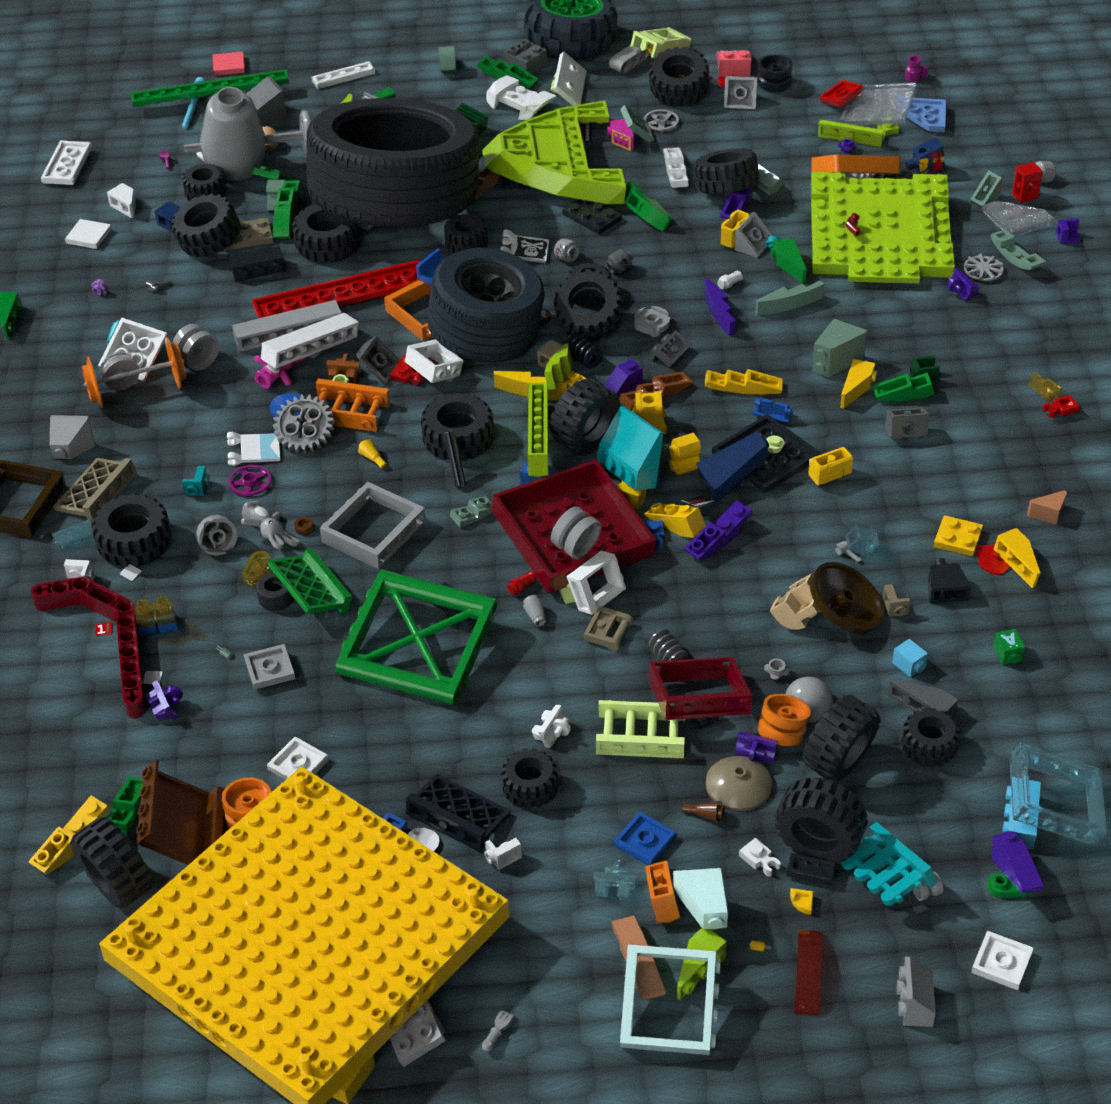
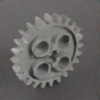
M301 395L300 400H297L294 396V402L291 403L289 400H286L288 405L281 404L282 411H276L279 417L273 418L275 424H273L274 434L284 448L288 446L289 451L295 448L296 452L299 453L303 449L306 454L307 449L310 448L314 452V446L321 448V442L327 443L325 437H331L329 431H334L332 425L335 423L332 418L334 415L330 411L329 405H326L324 400L319 402L317 396L313 400L311 395H308L307 399ZM296 429L295 432L289 433L291 430Z

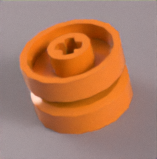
M773 694L765 698L757 727L759 734L762 737L778 741L777 745H799L804 740L806 725L809 722L811 713L809 706L801 699L786 694Z
M241 778L226 786L222 793L224 821L229 829L272 792L267 783L256 778Z

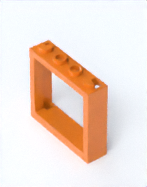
M418 280L384 297L385 311L419 339L425 341L434 337L428 323L422 325L402 309V307L431 293V285Z

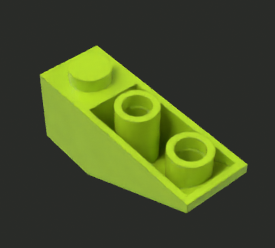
M701 928L689 940L687 949L716 951V959H720L721 964L727 955V941L711 929ZM683 961L677 984V999L679 1001L686 994H691L701 979L707 978L708 961Z

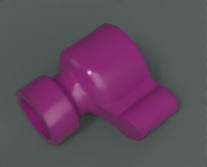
M910 56L908 59L909 66L906 68L905 79L909 82H917L921 77H927L928 67L925 65L920 66L921 58L919 56Z

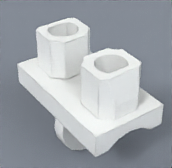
M555 705L552 711L545 710L541 718L543 725H535L532 729V734L536 740L543 742L545 748H551L560 735H568L571 728L568 724L569 720L562 713V706Z

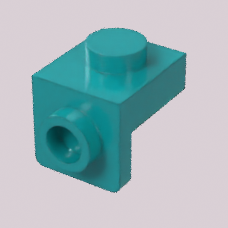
M197 466L194 479H183L182 481L184 494L186 496H204L206 486L210 484V475L206 473L205 466Z

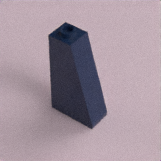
M758 431L696 463L699 475L716 501L724 497L769 456L768 447L770 445L765 437L760 436Z

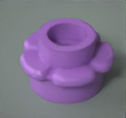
M98 279L92 283V290L96 295H106L108 285L103 280Z

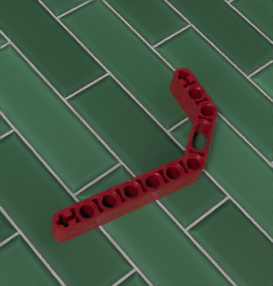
M86 577L34 585L30 593L37 610L44 611L83 605L116 622L122 697L125 710L129 718L137 719L145 714L146 708L137 616L133 602Z

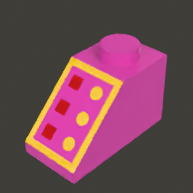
M625 119L610 120V127H607V136L611 137L612 143L634 151L633 133L628 128Z

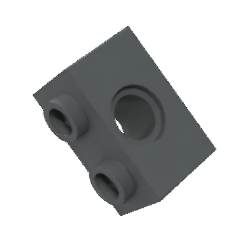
M923 407L886 410L885 432L892 439L900 440L903 437L920 438L921 436L928 435L929 413Z

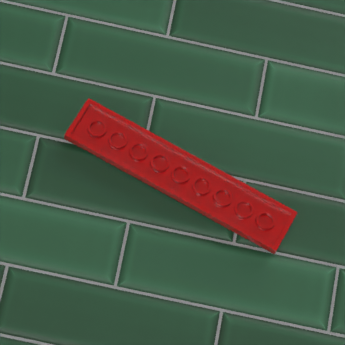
M420 260L251 299L252 306L259 319L336 300L338 306L341 307L388 296L418 281L416 266Z

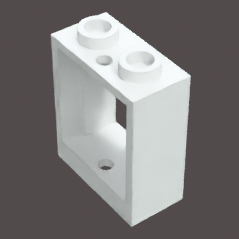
M436 339L407 347L405 362L431 383L460 376L463 360L443 347ZM428 358L434 359L439 364L435 365Z
M604 551L597 553L567 576L578 610L591 615L596 612L598 606L603 607L626 589L623 581L624 577L620 572L615 554ZM600 568H603L608 583L592 595L587 578Z

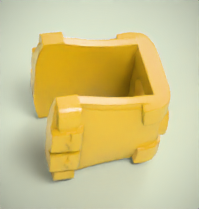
M661 391L654 393L635 392V405L632 412L662 431L663 434H666L667 425L664 421L666 410L663 407Z

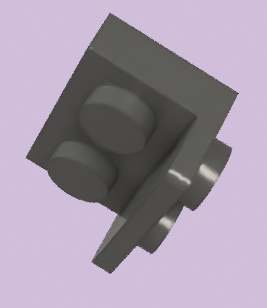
M675 330L671 335L668 333L661 340V345L657 343L651 350L653 354L649 359L653 361L658 357L670 368L692 344Z

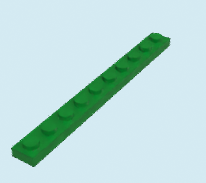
M287 69L131 92L133 107H142L150 104L215 95L225 87H235L241 91L251 90L268 76H271L278 85L289 84Z

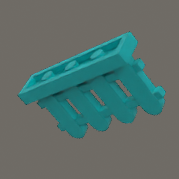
M877 822L869 827L873 836L870 838L866 836L862 839L863 843L859 845L854 855L841 862L845 870L858 867L854 870V876L857 881L863 882L868 878L871 879L867 883L871 893L876 894L884 890L881 894L883 904L887 906L893 905L896 902L900 904L904 901L903 897L915 888L919 890L923 887L922 883L929 888L937 884L932 868ZM873 853H876L873 857H871V858H870L869 860H867L866 862H864V863L862 862V861H864L865 859H867L869 856H871ZM886 865H890V866H888L886 869H884L883 871H881L879 874H876L879 870H881V869H882L883 867H885ZM903 876L902 879H900L894 885L890 886L891 883H893L899 877Z

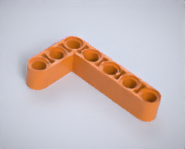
M866 155L813 157L811 172L900 174L901 157Z

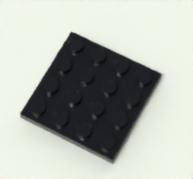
M768 414L712 447V454H715L757 431L761 437H781L784 440L782 450L778 453L769 452V456L745 477V479L764 493L809 466L811 458L821 455L820 451Z

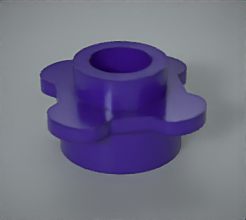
M844 139L843 142L838 143V147L841 148V152L848 154L853 152L854 147H857V143L851 139Z

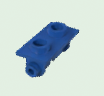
M760 397L755 399L754 405L756 407L752 415L763 417L768 414L775 420L788 424L794 411L792 410L793 407H790L789 404L776 402L774 406L772 405V400Z

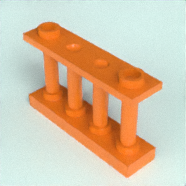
M319 378L316 382L319 402L322 400L325 402L326 399L336 400L333 408L330 410L334 415L332 418L335 421L332 425L373 432L378 431L376 413L379 406L389 407V389ZM344 401L353 402L350 411L340 410ZM361 404L372 405L368 414L358 413Z

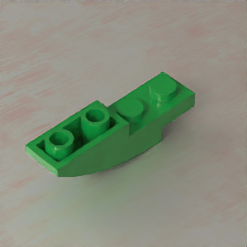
M300 180L284 181L282 188L278 189L273 219L274 239H290L293 222L297 216L295 208L302 186Z
M628 181L625 192V204L646 222L665 232L672 217L656 200L650 199L633 181Z

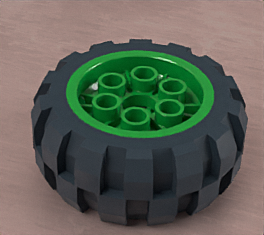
M529 0L524 14V32L528 41L546 49L551 55L560 56L564 51L571 58H579V56L589 57L596 55L597 52L602 53L612 45L617 33L618 14L611 0Z

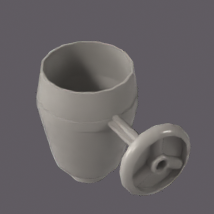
M225 87L208 101L200 143L184 145L185 154L202 152L205 164H212L222 169L224 180H244L254 175L252 174L254 167L260 169L263 165L266 144L301 140L305 156L307 157L306 134L312 117L309 111L302 110L299 115L300 131L265 135L252 99L238 88Z

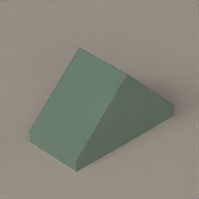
M988 170L970 200L984 208L1000 198L1003 178Z

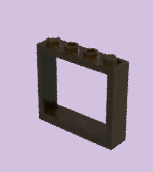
M0 460V487L6 478L45 486L23 520L0 516V532L32 538L66 487L63 472Z

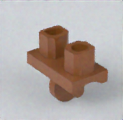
M344 354L343 359L337 358L336 361L327 360L329 380L333 381L336 375L342 374L349 379V383H356L357 378L362 376L360 362L349 359V354Z

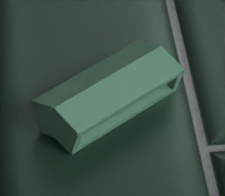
M758 164L760 177L755 186L771 195L778 191L783 182Z

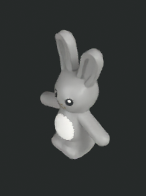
M258 500L249 501L244 504L242 508V525L259 527L262 536L270 540L272 546L278 550L283 548L284 542L293 547L299 545V539L284 531L279 521L281 518L280 512H275L270 516Z

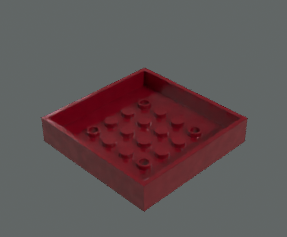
M597 459L493 494L492 513L548 594L566 588L569 584L567 576L600 551L615 554L619 568L651 557L654 554L655 537ZM575 506L580 507L587 513L588 517L595 518L602 525L601 534L593 548L585 556L577 560L571 558L565 553L564 549H559L550 540L552 530L559 518L567 510ZM600 568L588 577L587 580L604 574L603 568Z

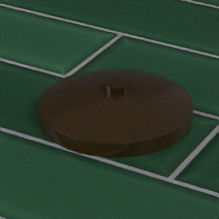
M827 562L820 565L811 575L809 586L812 598L823 615L836 626L851 633L867 634L875 630L882 622L884 606L878 591L864 575L854 568L838 562Z

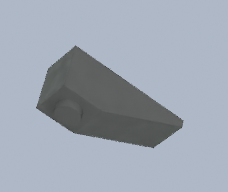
M896 679L890 681L888 696L910 710L922 711V708H927L928 710L936 708V711L943 710L946 715L950 714L952 717L956 714L958 699L952 694L940 688Z

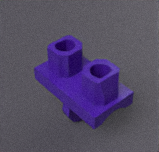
M955 268L952 278L948 280V289L951 292H956L964 301H969L971 296L977 295L979 286L973 284L967 274H963L960 269Z
M156 680L152 683L154 690L146 694L149 703L153 707L156 706L152 711L159 721L168 716L175 720L179 715L174 704L180 703L183 691L180 687H174L173 685L168 686L167 689L162 688L160 682Z
M739 731L735 753L748 756L749 760L752 761L759 759L773 763L778 741L757 736L748 731Z

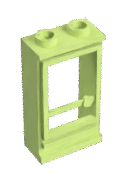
M669 27L640 32L634 31L630 46H640L641 50L644 51L647 50L648 45L654 44L651 57L654 58L660 52H665L669 48L670 50L674 49V47H687L689 49L691 38Z

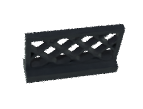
M436 774L416 794L410 793L406 797L407 815L479 852L485 847V841L511 813V810L439 774ZM440 783L446 786V788L434 789V786ZM460 793L464 798L453 799L452 794ZM448 795L449 799L437 800L436 796ZM432 796L433 801H427L422 797ZM470 803H479L483 807L471 808ZM466 804L467 809L455 810L454 805ZM441 806H451V810L447 811L441 808ZM497 812L501 815L499 817H490L489 813ZM485 813L486 818L474 819L473 814ZM469 815L470 820H464L459 816ZM488 824V829L484 830L477 825Z

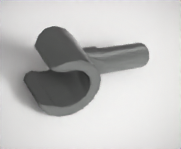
M148 280L146 284L150 287L146 289L156 293L160 287L171 284V280L158 283Z

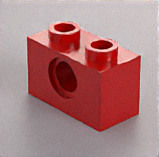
M1035 162L1016 166L1012 195L1019 203L1038 199L1043 170Z

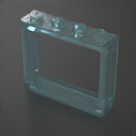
M1019 743L1009 755L1013 820L1096 846L1107 834L1101 769ZM1028 768L1085 786L1089 822L1030 804Z

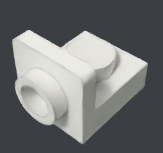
M65 560L64 568L67 579L86 577L92 581L94 580L95 572L91 568L90 561Z
M516 838L509 842H504L497 848L490 840L485 842V857L498 870L522 858L521 843Z

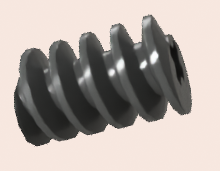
M660 629L647 641V647H649L659 661L685 660L688 657V653L683 650V647L679 645L678 641L674 639L667 629Z

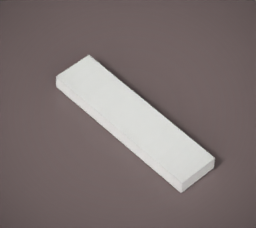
M365 62L313 76L312 82L317 89L373 75L375 74V68L370 62Z

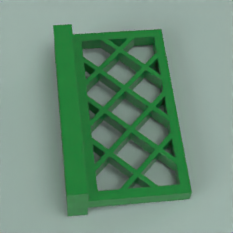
M312 548L305 549L304 555L269 560L268 566L307 614L337 609L340 614L348 613L352 599L351 594ZM278 566H283L287 568V570L279 568ZM290 570L300 572L301 574L291 572ZM287 577L295 579L297 582L289 580ZM300 581L310 584L311 586L301 584ZM297 589L305 591L307 594L298 592ZM310 593L313 594V595L319 596V597H321V598L319 599V598L310 596ZM306 601L317 605L309 606V604Z

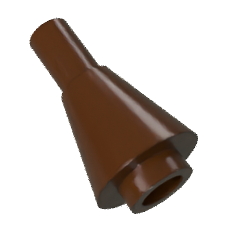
M721 801L697 805L683 804L682 807L683 813L697 814L716 823H719L720 819H723L725 816V806L722 805Z

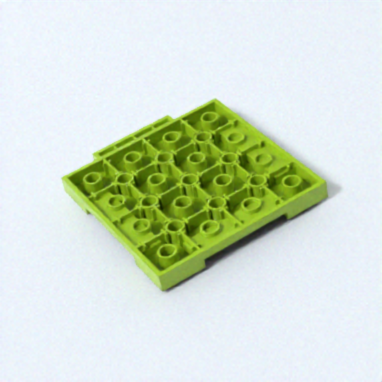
M811 172L812 274L848 275V282L919 284L920 277L952 278L955 266L950 232L947 175L913 174V179L846 178L845 172ZM852 213L860 216L857 226L860 228L861 234L857 237L846 228L847 219L851 217Z

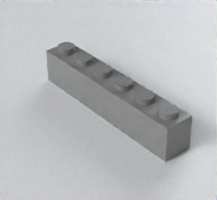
M336 300L242 322L232 325L234 340L239 352L261 347L263 342L342 313Z

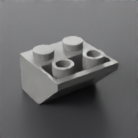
M905 957L904 966H899V980H897V995H900L901 1000L898 1001V1016H903V1026L933 1027L936 1013L932 971L913 958Z

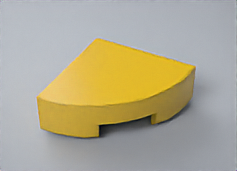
M791 888L790 899L792 904L800 912L811 915L814 891Z

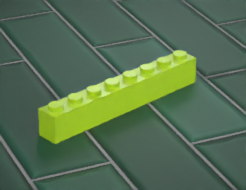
M547 382L529 383L528 476L542 477L548 475Z

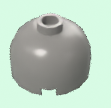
M222 515L206 517L198 525L196 531L200 547L206 553L214 556L227 553L226 550H229L231 547L233 548L238 538L237 529L232 521Z

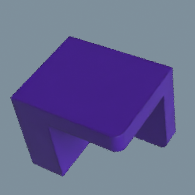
M1078 218L1058 220L1056 235L1060 244L1080 243L1081 239L1077 232L1079 226Z

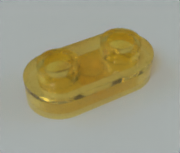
M257 551L250 556L242 571L243 581L246 584L255 585L269 569L268 562L270 560L267 552Z

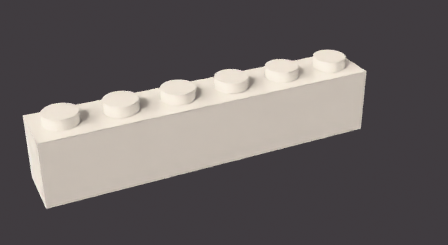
M342 313L263 342L261 359L274 368L289 364L357 338L359 322L349 315Z

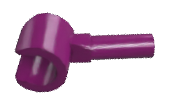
M160 151L161 161H165L166 169L170 170L169 161L171 157L169 156V151Z

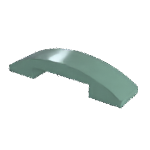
M1004 229L991 234L990 237L997 249L1013 265L1021 269L1030 270L1046 264V261L1036 253L1029 255L1016 245L1015 237Z

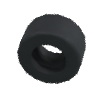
M274 572L262 576L257 581V597L259 604L263 608L270 611L285 609L293 602L294 597Z

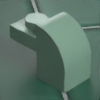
M454 46L439 47L440 72L456 71Z
M268 180L266 187L268 212H274L278 189L282 188L284 181L287 180Z

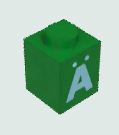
M1016 629L995 633L993 648L1002 665L1021 662L1025 646Z

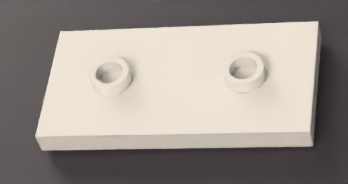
M564 51L559 57L553 90L572 106L580 105L586 70Z
M60 141L41 177V182L74 185L92 149V144L90 142Z

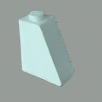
M721 868L673 871L674 891L703 929L727 928L728 911Z

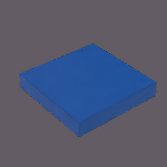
M639 811L613 841V846L642 863L651 865L659 859L677 838V832Z

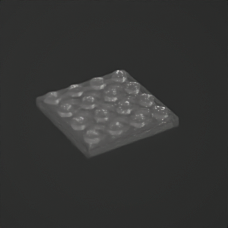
M916 83L862 85L864 90L856 98L847 102L840 118V123L850 125H899L904 123L916 93L917 85Z

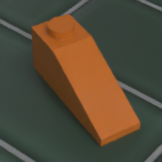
M668 861L645 866L651 903L657 924L670 923L675 919H679L680 914Z

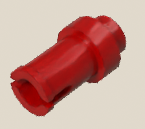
M528 571L523 576L510 580L509 585H507L508 592L511 595H519L524 592L526 587L537 581L536 575L532 571Z

